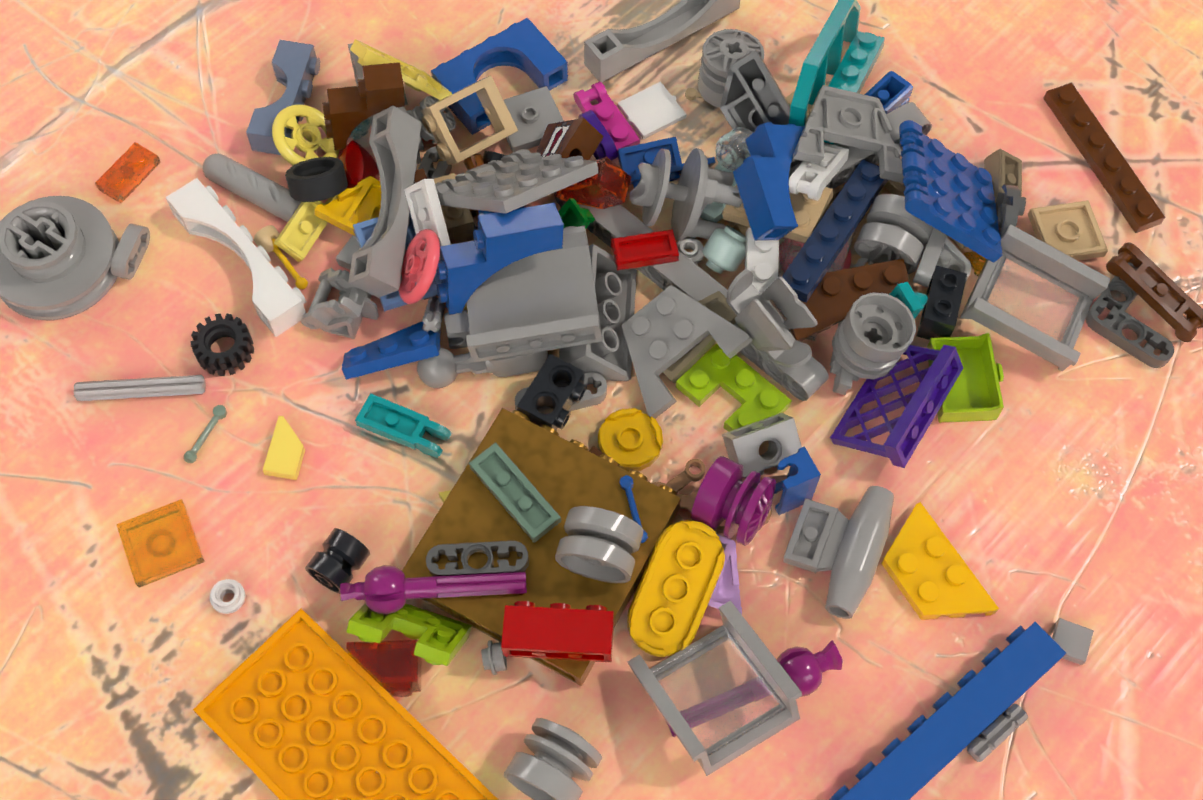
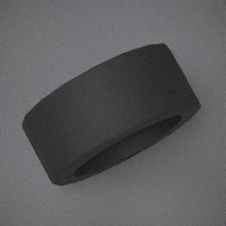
M319 157L299 162L290 167L285 175L290 196L300 202H315L334 197L342 193L348 185L343 162L333 157Z

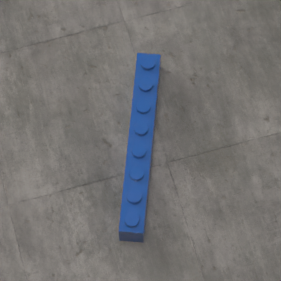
M1036 622L1026 630L1020 625L1006 638V641L1010 644L1002 652L997 647L981 661L985 667L978 674L973 669L969 671L957 683L961 689L954 696L946 692L933 704L932 707L936 712L926 719L922 714L907 728L911 733L910 736L903 742L898 738L894 739L881 752L885 758L877 766L870 761L855 775L859 780L855 786L849 790L844 785L829 800H910L1045 675L1066 652Z

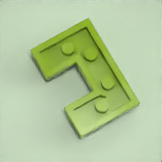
M717 343L676 381V388L698 407L720 387L739 401L742 405L724 422L723 428L728 432L784 413L792 402L790 398L739 356L735 355L731 359L726 356Z
M365 602L349 619L346 632L358 636L364 642L380 644L391 630L403 633L407 638L419 639L416 642L415 656L424 658L426 662L433 665L448 666L469 638L472 625L409 604H405L395 613L388 615L378 614L370 610Z

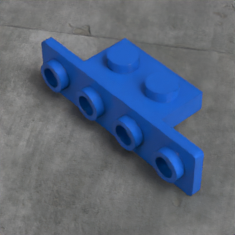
M676 137L618 149L617 153L622 177L600 181L609 183L606 194L619 193L622 191V186L631 184L635 188L641 179V173L637 166L642 162L653 164L658 151L662 148L669 150L671 155L669 182L679 179V174H681L685 163L682 164ZM715 157L707 158L708 167L716 163ZM596 184V186L604 191L605 185Z

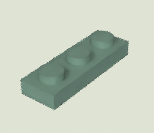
M496 442L469 462L470 469L534 543L561 522V517Z

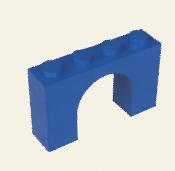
M528 17L510 25L502 32L488 37L484 42L463 51L455 58L446 63H441L431 70L432 77L452 92V94L477 82L484 72L497 66L516 67L525 72L539 88L547 86L549 91L568 81V62ZM476 92L448 106L472 135L491 125Z

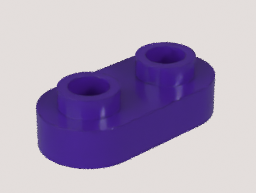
M592 110L580 114L578 119L585 118L604 136L593 153L594 157L597 160L601 159L603 163L616 159L618 153L615 143Z

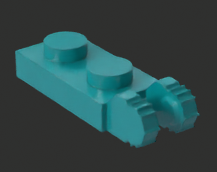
M371 393L355 419L356 425L414 450L417 448L422 453L436 458L441 455L443 450L434 442L422 438L425 431L431 436L447 441L452 434L448 428L429 420V417Z

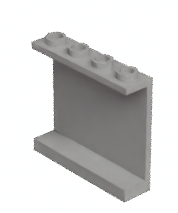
M569 226L564 228L562 249L537 253L511 263L485 280L467 301L470 335H466L473 363L603 342L585 226Z

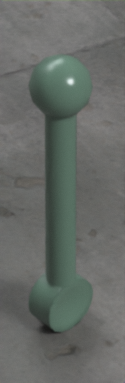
M223 405L214 407V416L193 448L184 454V460L187 463H194L196 461L197 452L218 420L226 417L227 411Z

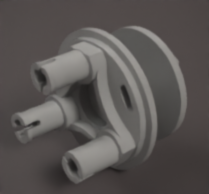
M663 148L660 149L653 164L642 162L637 166L641 173V179L629 195L632 204L643 206L642 219L646 226H653L665 198L674 199L671 229H673L675 240L682 241L685 237L709 239L716 228H725V224L700 219L707 204L718 202L735 206L736 208H739L742 204L738 187L732 186L734 180L733 172L709 168L707 157L704 155L703 150L698 148L693 149L687 157L678 184L669 183L671 169L670 151Z

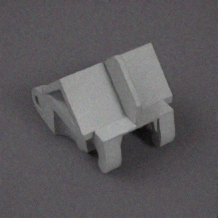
M329 268L321 272L318 278L320 282L309 311L303 315L301 323L310 329L320 328L328 333L355 339L363 317L374 320L378 319L377 304L370 300L372 294L348 284L350 275L348 271H335ZM332 287L340 291L338 301H327Z

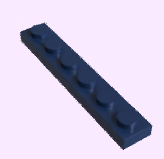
M862 159L782 276L796 292L799 300L807 303L888 181L887 179L880 178L878 165Z

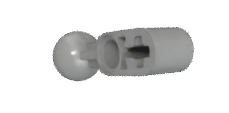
M440 348L439 356L418 361L417 372L421 381L427 386L444 388L455 380L457 374L470 371L475 375L493 373L498 377L536 372L541 369L549 354L548 351L473 363L470 352L453 355L449 350Z

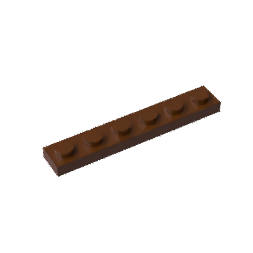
M1072 82L1046 91L1043 99L1135 234L1162 224L1165 219L1164 214Z

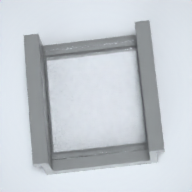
M1010 224L1006 232L1001 236L1003 256L994 263L986 259L960 318L972 319L1053 363L1059 367L1058 370L1064 371L1070 365L1074 366L1079 359L1081 353L1074 350V346L1093 300L1107 289L1110 278Z
M731 601L719 607L723 625L682 651L675 653L650 669L640 654L627 661L693 761L698 760L706 776L800 719L796 699L802 696V692Z

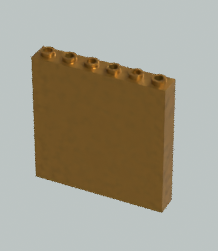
M502 408L469 462L496 442L561 517V522L534 543L470 469L468 463L404 566L403 573L406 578L433 577L426 565V556L429 550L437 545L518 541L526 547L529 555V566L525 571L527 593L424 598L422 600L460 621L472 625L473 628L499 642H502L505 605L514 606L516 601H529L535 603V607L549 608L552 603L569 604L571 609H586L588 605H602L607 607V611H614L615 627L643 576L659 536L673 523L678 514L681 498L677 496L678 494L675 490L661 484L658 487L647 481V477L639 471L633 469L627 471L617 466L618 463L611 457L604 454L597 456L589 452L583 443L574 439L569 442L560 437L559 433L547 425L540 427L530 422V419L522 412L517 410L510 412ZM625 475L632 477L633 496L642 528L647 532L648 538L644 543L640 544L639 551L631 553L635 559L631 580L626 583L603 582L584 577L562 567L556 561L555 555L560 539L569 536L564 530L569 510L579 506L596 507L616 512L633 520L626 492L620 487L621 477ZM497 551L492 552L494 568L499 567L497 560H508L510 566H515L516 561L522 559V557L517 556L516 551L510 552L508 558L500 559L498 558ZM475 552L469 557L468 565L474 569H480L486 565L488 557L482 552ZM462 553L457 554L459 561H448L446 555H441L440 561L434 563L438 565L440 570L445 569L446 563L457 562L459 569H463L461 562ZM530 658L580 686L583 685L595 664V661Z

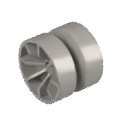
M894 194L879 195L875 198L867 215V224L863 225L854 245L855 251L861 258H867V262L870 263L871 261L873 264L904 259L907 273L911 274L917 269L924 252L923 245L928 243L934 227L906 211L905 197Z

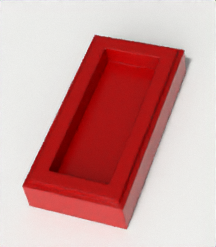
M673 229L611 239L617 271L679 261V252Z

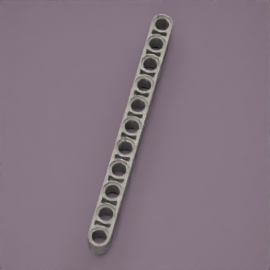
M582 180L576 186H568L564 198H574L576 201L600 206L604 191L597 192L595 188L598 186L593 182ZM588 184L589 188L584 189L583 185ZM563 189L554 193L560 207L567 202L560 200ZM568 192H575L574 197L568 196ZM581 194L587 195L585 200L579 199ZM606 194L602 209L578 204L580 208L589 209L595 218V221L590 223L587 229L611 249L612 238L654 232L608 194ZM593 196L598 197L597 203L592 202ZM678 251L679 261L636 268L662 290L672 285L697 302L717 291H720L727 298L728 289L680 251ZM752 342L740 351V353L782 387L802 401H807L829 379V374L825 367L812 356L808 362L799 367L787 368L774 363L765 351L757 350Z

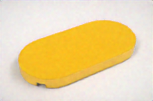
M690 520L674 523L661 533L655 544L627 614V627L632 640L639 648L650 655L666 657L682 651L690 645L699 628L725 561L724 549L719 540L720 538L706 524Z

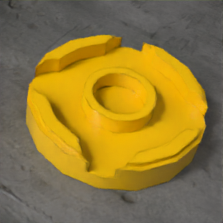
M635 408L620 409L611 413L598 431V449L620 464L621 468L627 471L630 469L641 471L651 466L659 457L663 445L662 429L657 420L652 416L650 417L642 413V410Z

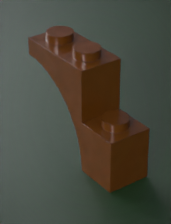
M400 62L362 66L363 79H358V86L327 89L328 102H322L326 137L327 139L333 138L334 150L345 149L351 132L367 118L391 106L396 108L405 107L404 84Z

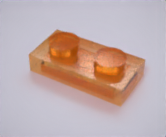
M134 142L95 184L99 191L122 203L161 161L157 154Z

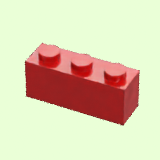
M516 601L514 606L505 605L501 644L505 657L612 662L614 611H607V607L588 605L586 609H571V605L565 603H552L550 608L535 607L536 604L529 601Z

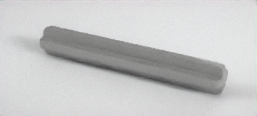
M202 375L87 381L75 383L73 392L77 401L203 394L206 389V382Z

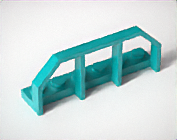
M838 0L804 60L790 107L789 124L805 126L808 104H814L819 90L825 85L826 74L833 75L828 85L829 87L860 94L884 47L885 38L869 32L858 31L861 6L857 0ZM843 41L850 42L851 44L840 63ZM824 140L825 143L834 145V143Z

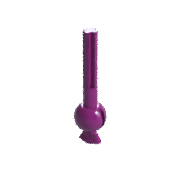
M390 565L375 567L366 574L365 582L340 584L341 601L352 598L365 600L370 610L384 615L400 610L405 606L407 599L527 593L526 572L406 578L402 570Z
M833 640L822 651L815 654L807 648L797 646L788 648L777 658L779 664L802 692L801 697L808 696L818 689L822 683L823 672L827 670H842L843 659ZM758 677L748 681L747 684L680 713L689 727L693 729L748 704L765 699L772 694ZM667 723L672 737H675L676 734L674 733L670 725Z

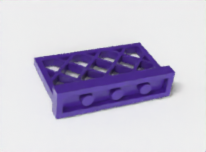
M910 345L903 353V355L908 356L907 359L896 363L894 368L883 377L866 379L831 435L832 443L890 458L892 465L905 468L963 370L956 347L943 345L939 351ZM926 360L934 361L931 367L918 371L916 367L917 364ZM913 367L914 374L900 380L896 379L895 373ZM888 376L892 377L893 383L875 389V385L879 380ZM920 382L915 392L903 395L902 388ZM898 391L901 398L882 405L879 398ZM874 400L877 401L879 407L862 414L860 413V409L864 404ZM903 406L905 407L900 417L888 420L886 413ZM883 416L885 423L867 430L865 422ZM861 424L863 432L852 437L844 436L848 429ZM888 431L890 432L884 445L872 443L871 438Z

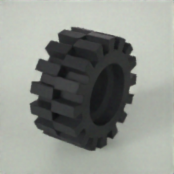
M221 313L215 314L216 320L211 321L210 316L205 318L206 325L204 326L199 322L196 326L198 332L193 331L191 335L194 340L191 341L192 351L200 366L204 370L207 368L208 372L212 375L217 371L219 376H225V370H228L230 375L236 374L234 368L237 366L240 370H243L245 368L243 361L250 363L252 359L250 353L254 354V343L246 324L242 323L238 317L233 319L232 314H226L225 319L222 318ZM231 337L235 340L234 345L225 352L215 353L211 350V345L220 338Z

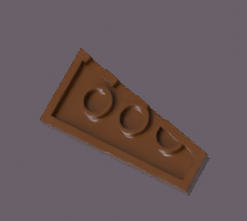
M904 259L827 272L807 303L801 301L809 309L818 324L815 327L790 329L792 336L801 342L815 333H821L831 326L842 322L853 303L863 295L873 292L889 295L897 284L908 282L911 286Z

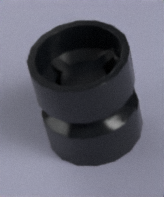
M334 528L322 544L324 551L316 552L305 569L320 584L340 594V584L351 582L353 579L351 571L361 568L369 557L370 551L351 534Z

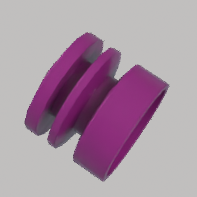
M720 456L714 461L700 485L693 504L691 519L692 521L706 524L713 530H716L725 519L724 536L730 539L737 533V543L746 546L753 540L768 517L775 493L776 480L767 476L760 482V473L752 471L742 482L743 465Z

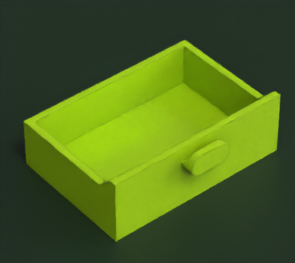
M990 333L970 337L931 338L927 348L940 351L943 345L956 347L963 365V370L937 412L939 423L997 420L1004 408L999 382L1003 381L1004 375L1001 363L995 364ZM928 360L929 367H931L932 363L934 362L933 360Z

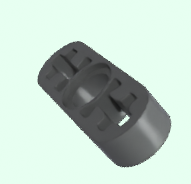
M518 541L441 544L429 550L426 556V565L433 577L525 572L529 566V555L526 547ZM497 551L498 558L500 559L508 558L510 552L516 551L517 556L522 557V559H518L515 566H510L508 560H497L499 567L494 568L492 552ZM475 552H482L488 557L486 565L480 569H474L468 565L469 557ZM462 553L461 562L463 569H459L457 562L446 563L443 570H440L438 565L434 563L440 561L441 555H446L448 561H459L457 554Z

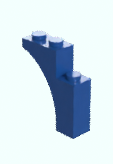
M766 122L757 126L756 131L745 139L750 156L744 159L743 164L733 171V175L755 241L779 240L798 227L789 194V171L793 154L804 126H796L795 124L775 125L772 122Z
M555 203L519 208L506 214L496 212L478 215V229L473 231L474 241L440 246L437 275L441 283L437 284V294L440 303H446L449 315L462 313L465 304L475 290L502 268L537 253L563 248L564 224Z

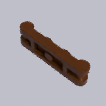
M1127 242L1118 250V256H1113L1107 262V271L1114 276L1120 277L1175 329V335L1183 342L1192 341L1197 335V328L1203 327V309L1136 245ZM1128 263H1132L1136 268L1134 269Z

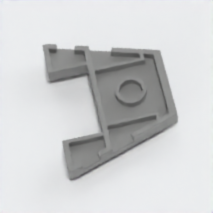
M823 85L817 94L794 151L793 159L820 165L824 159L825 140L831 143H839L858 149L878 152L880 178L903 183L904 178L902 174V161L900 159L901 148L898 144H894L890 135L892 127L880 99Z
M672 285L667 287L621 325L647 413L655 419L677 402L659 375L708 335L711 334L730 359L753 341L746 332Z

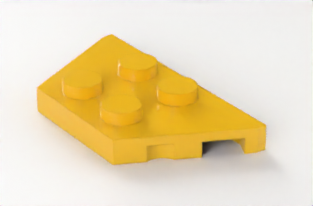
M369 176L358 182L354 188H348L338 194L337 198L324 206L322 203L317 205L314 209V215L355 236L353 224L379 217L381 183L379 180Z
M921 502L917 503L881 563L921 620L938 619L941 616L960 618L965 617L966 614L985 613V616L995 614L999 609L923 504Z

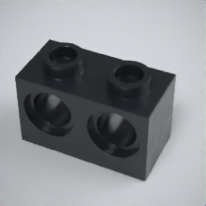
M936 265L927 288L926 295L928 296V301L923 306L916 337L927 340L951 337L956 326L967 273Z
M550 354L517 405V411L525 414L530 419V422L540 427L547 425L554 430H557V428L562 430L571 415L569 409L573 402L579 403L586 392L587 385L584 384L585 371ZM558 381H566L570 385H568L567 387H558L555 385V383ZM547 406L551 407L553 411L549 414H543L538 409Z

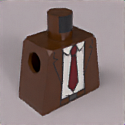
M585 118L552 123L547 125L537 152L541 153L542 157L560 154L562 158L582 156L583 160H590L604 136Z

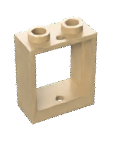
M491 75L421 110L423 114L422 123L428 133L433 134L437 142V153L448 165L456 164L518 131ZM476 92L496 133L459 151L439 110Z

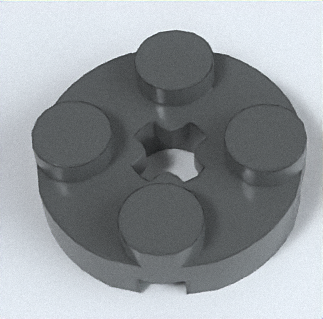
M1004 184L1002 189L1005 193H998L995 205L1000 237L1006 232L1010 224L1016 227L1018 216H1023L1026 198L1021 197V190H1019L1018 186Z

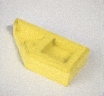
M278 416L264 463L263 473L268 476L297 480L305 448L284 416Z

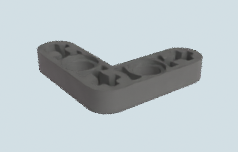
M1128 263L1134 269L1136 268L1132 263ZM1115 276L1108 284L1107 289L1101 293L1086 316L1088 327L1152 368L1164 367L1174 354L1172 342L1125 312L1138 294L1120 277ZM1114 290L1122 292L1126 297V301H1116L1112 298L1110 292ZM1106 307L1111 310L1104 320L1098 318ZM1122 329L1133 330L1137 334V340L1126 339L1122 334ZM1145 339L1147 343L1144 347H1141L1140 344ZM1156 348L1162 351L1159 356L1153 353Z

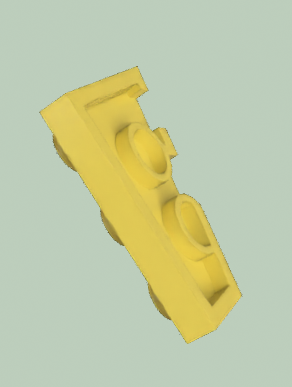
M354 40L350 50L359 57L357 62L362 66L400 62L403 81L410 88L419 92L423 91L439 100L452 94V92L425 71L359 40Z

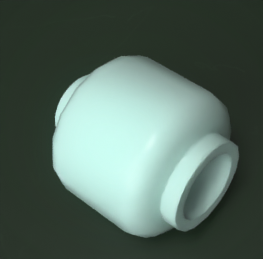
M727 225L724 229L716 228L702 250L703 255L708 259L706 265L719 274H722L723 270L736 271L745 257L746 236Z

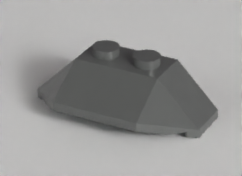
M757 50L729 67L720 109L741 145L748 148L745 139L756 131L757 126L766 122H772L775 125L789 124L790 105ZM792 159L790 168L801 163L802 161Z

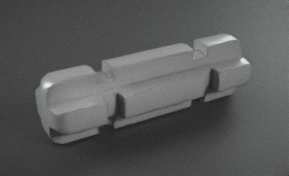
M436 296L428 299L422 319L424 322L423 330L427 332L432 330L436 333L440 329L446 308L444 303H440L439 298Z
M1013 704L1003 713V716L1001 715L980 735V738L977 737L967 747L968 753L977 762H982L992 750H995L1015 731V728L1017 729L1027 720V713L1018 704Z

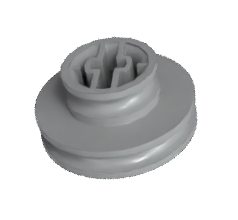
M48 196L29 201L8 213L0 221V298L16 313L36 320H59L72 317L86 311L99 302L112 288L117 277L111 274L110 266L113 254L119 244L116 234L102 212L92 204L78 198Z

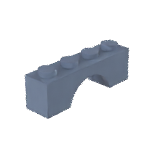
M279 40L272 59L276 79L286 86V90L275 103L254 109L246 131L252 151L281 155L272 137L274 119L282 109L288 106L305 104L306 98H310L312 94L314 75H318L320 71V59L316 57L314 45ZM296 117L297 124L298 121L303 120V117ZM285 127V137L291 138L292 129Z

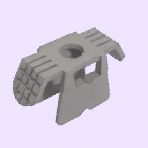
M748 269L740 272L728 288L726 302L737 315L735 321L741 330L751 336L753 339L752 344L757 350L765 351L771 360L778 365L795 368L808 362L812 356L810 346L797 341L788 330L815 327L818 324L806 305L798 299L796 292L783 277H778L760 295L752 284L753 273ZM769 300H773L775 305L781 309L782 314L788 320L784 321V319L777 312V310L774 308V306L770 303Z

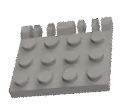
M520 149L503 156L501 160H493L488 162V164L480 165L466 171V173L456 175L455 179H446L438 182L435 186L440 205L506 214L594 176L599 171L597 161L583 160L582 156L562 158L560 154H553L542 157L541 153H531L527 149Z

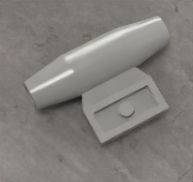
M880 486L868 487L850 520L838 508L805 499L786 549L784 563L814 573L832 570L825 608L830 614L839 618L850 619L853 617L875 575L889 534L894 500L893 493L886 488Z

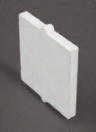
M661 81L618 102V107L628 119L629 125H633L643 139L685 119L687 116L677 103L676 96H672Z

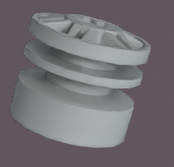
M724 29L714 32L706 39L702 48L701 67L698 76V91L705 101L720 108L731 65L757 50L764 61V48L756 37L741 30Z
M875 292L863 295L853 303L845 319L836 330L832 340L833 353L838 363L850 374L864 379L883 377L894 368L901 355L913 342L916 333L915 319L909 308L891 295Z
M536 718L531 729L534 734H527L524 739V743L534 753V756L524 752H516L504 772V777L533 800H579L583 791L572 780V777L583 781H590L593 775L590 768L598 767L602 759L601 754L573 730L550 720Z

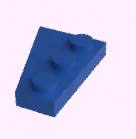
M421 321L364 346L351 349L349 352L344 353L342 371L345 379L439 356L441 326L436 333L432 330L427 332L423 330L424 322Z

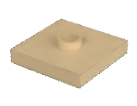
M1089 200L1030 209L1028 217L1037 239L1077 261L1106 256L1108 249Z

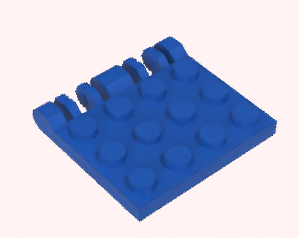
M911 120L902 122L899 126L900 144L903 147L901 161L904 177L903 183L906 186L904 191L906 211L989 261L996 262L1003 254L991 174L986 169L978 168L968 162L962 154H955L945 148L939 140L931 139L922 133V126Z

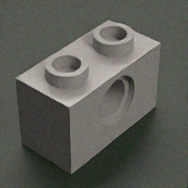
M784 413L722 434L729 459L743 465V477L745 478L752 471L759 472L760 476L763 475L765 469L774 466L778 467L782 459L796 454L798 449L802 448L794 418ZM768 440V450L764 454L759 455L760 445Z

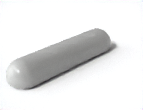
M219 153L209 155L203 163L204 175L210 181L286 222L290 220L301 203L290 196L289 189Z

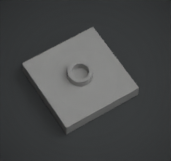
M547 86L504 99L518 129L517 132L506 137L512 152L539 146L547 125L564 121Z

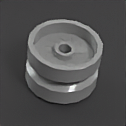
M588 506L571 508L564 525V530L569 536L560 539L555 555L556 561L562 567L576 574L598 581L610 583H626L630 581L635 566V559L631 553L639 551L643 537V528L630 518L613 511Z

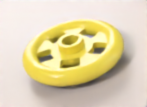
M300 104L291 105L282 109L274 119L272 125L274 144L281 156L291 165L319 158L314 153L319 147L326 152L323 157L337 158L340 150H334L333 138L327 139L326 137L321 139L318 127H321L326 134L324 114L313 107ZM296 117H306L307 123L297 124ZM285 127L292 129L291 138L285 137ZM295 147L306 153L304 158L293 151Z

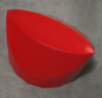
M351 140L339 158L343 162L348 181L346 189L354 188L358 182L369 176L377 180L380 179L378 166L373 157L359 143Z

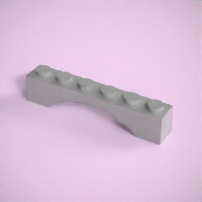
M682 0L663 15L643 25L630 29H607L584 41V65L598 81L604 82L739 9L740 0Z
M391 106L373 115L369 144L374 153L380 174L381 208L371 237L362 248L352 255L348 284L378 298L399 290L402 281L401 272L406 252V235L410 222V210L404 189L414 183L418 146L421 140L422 122L395 106Z

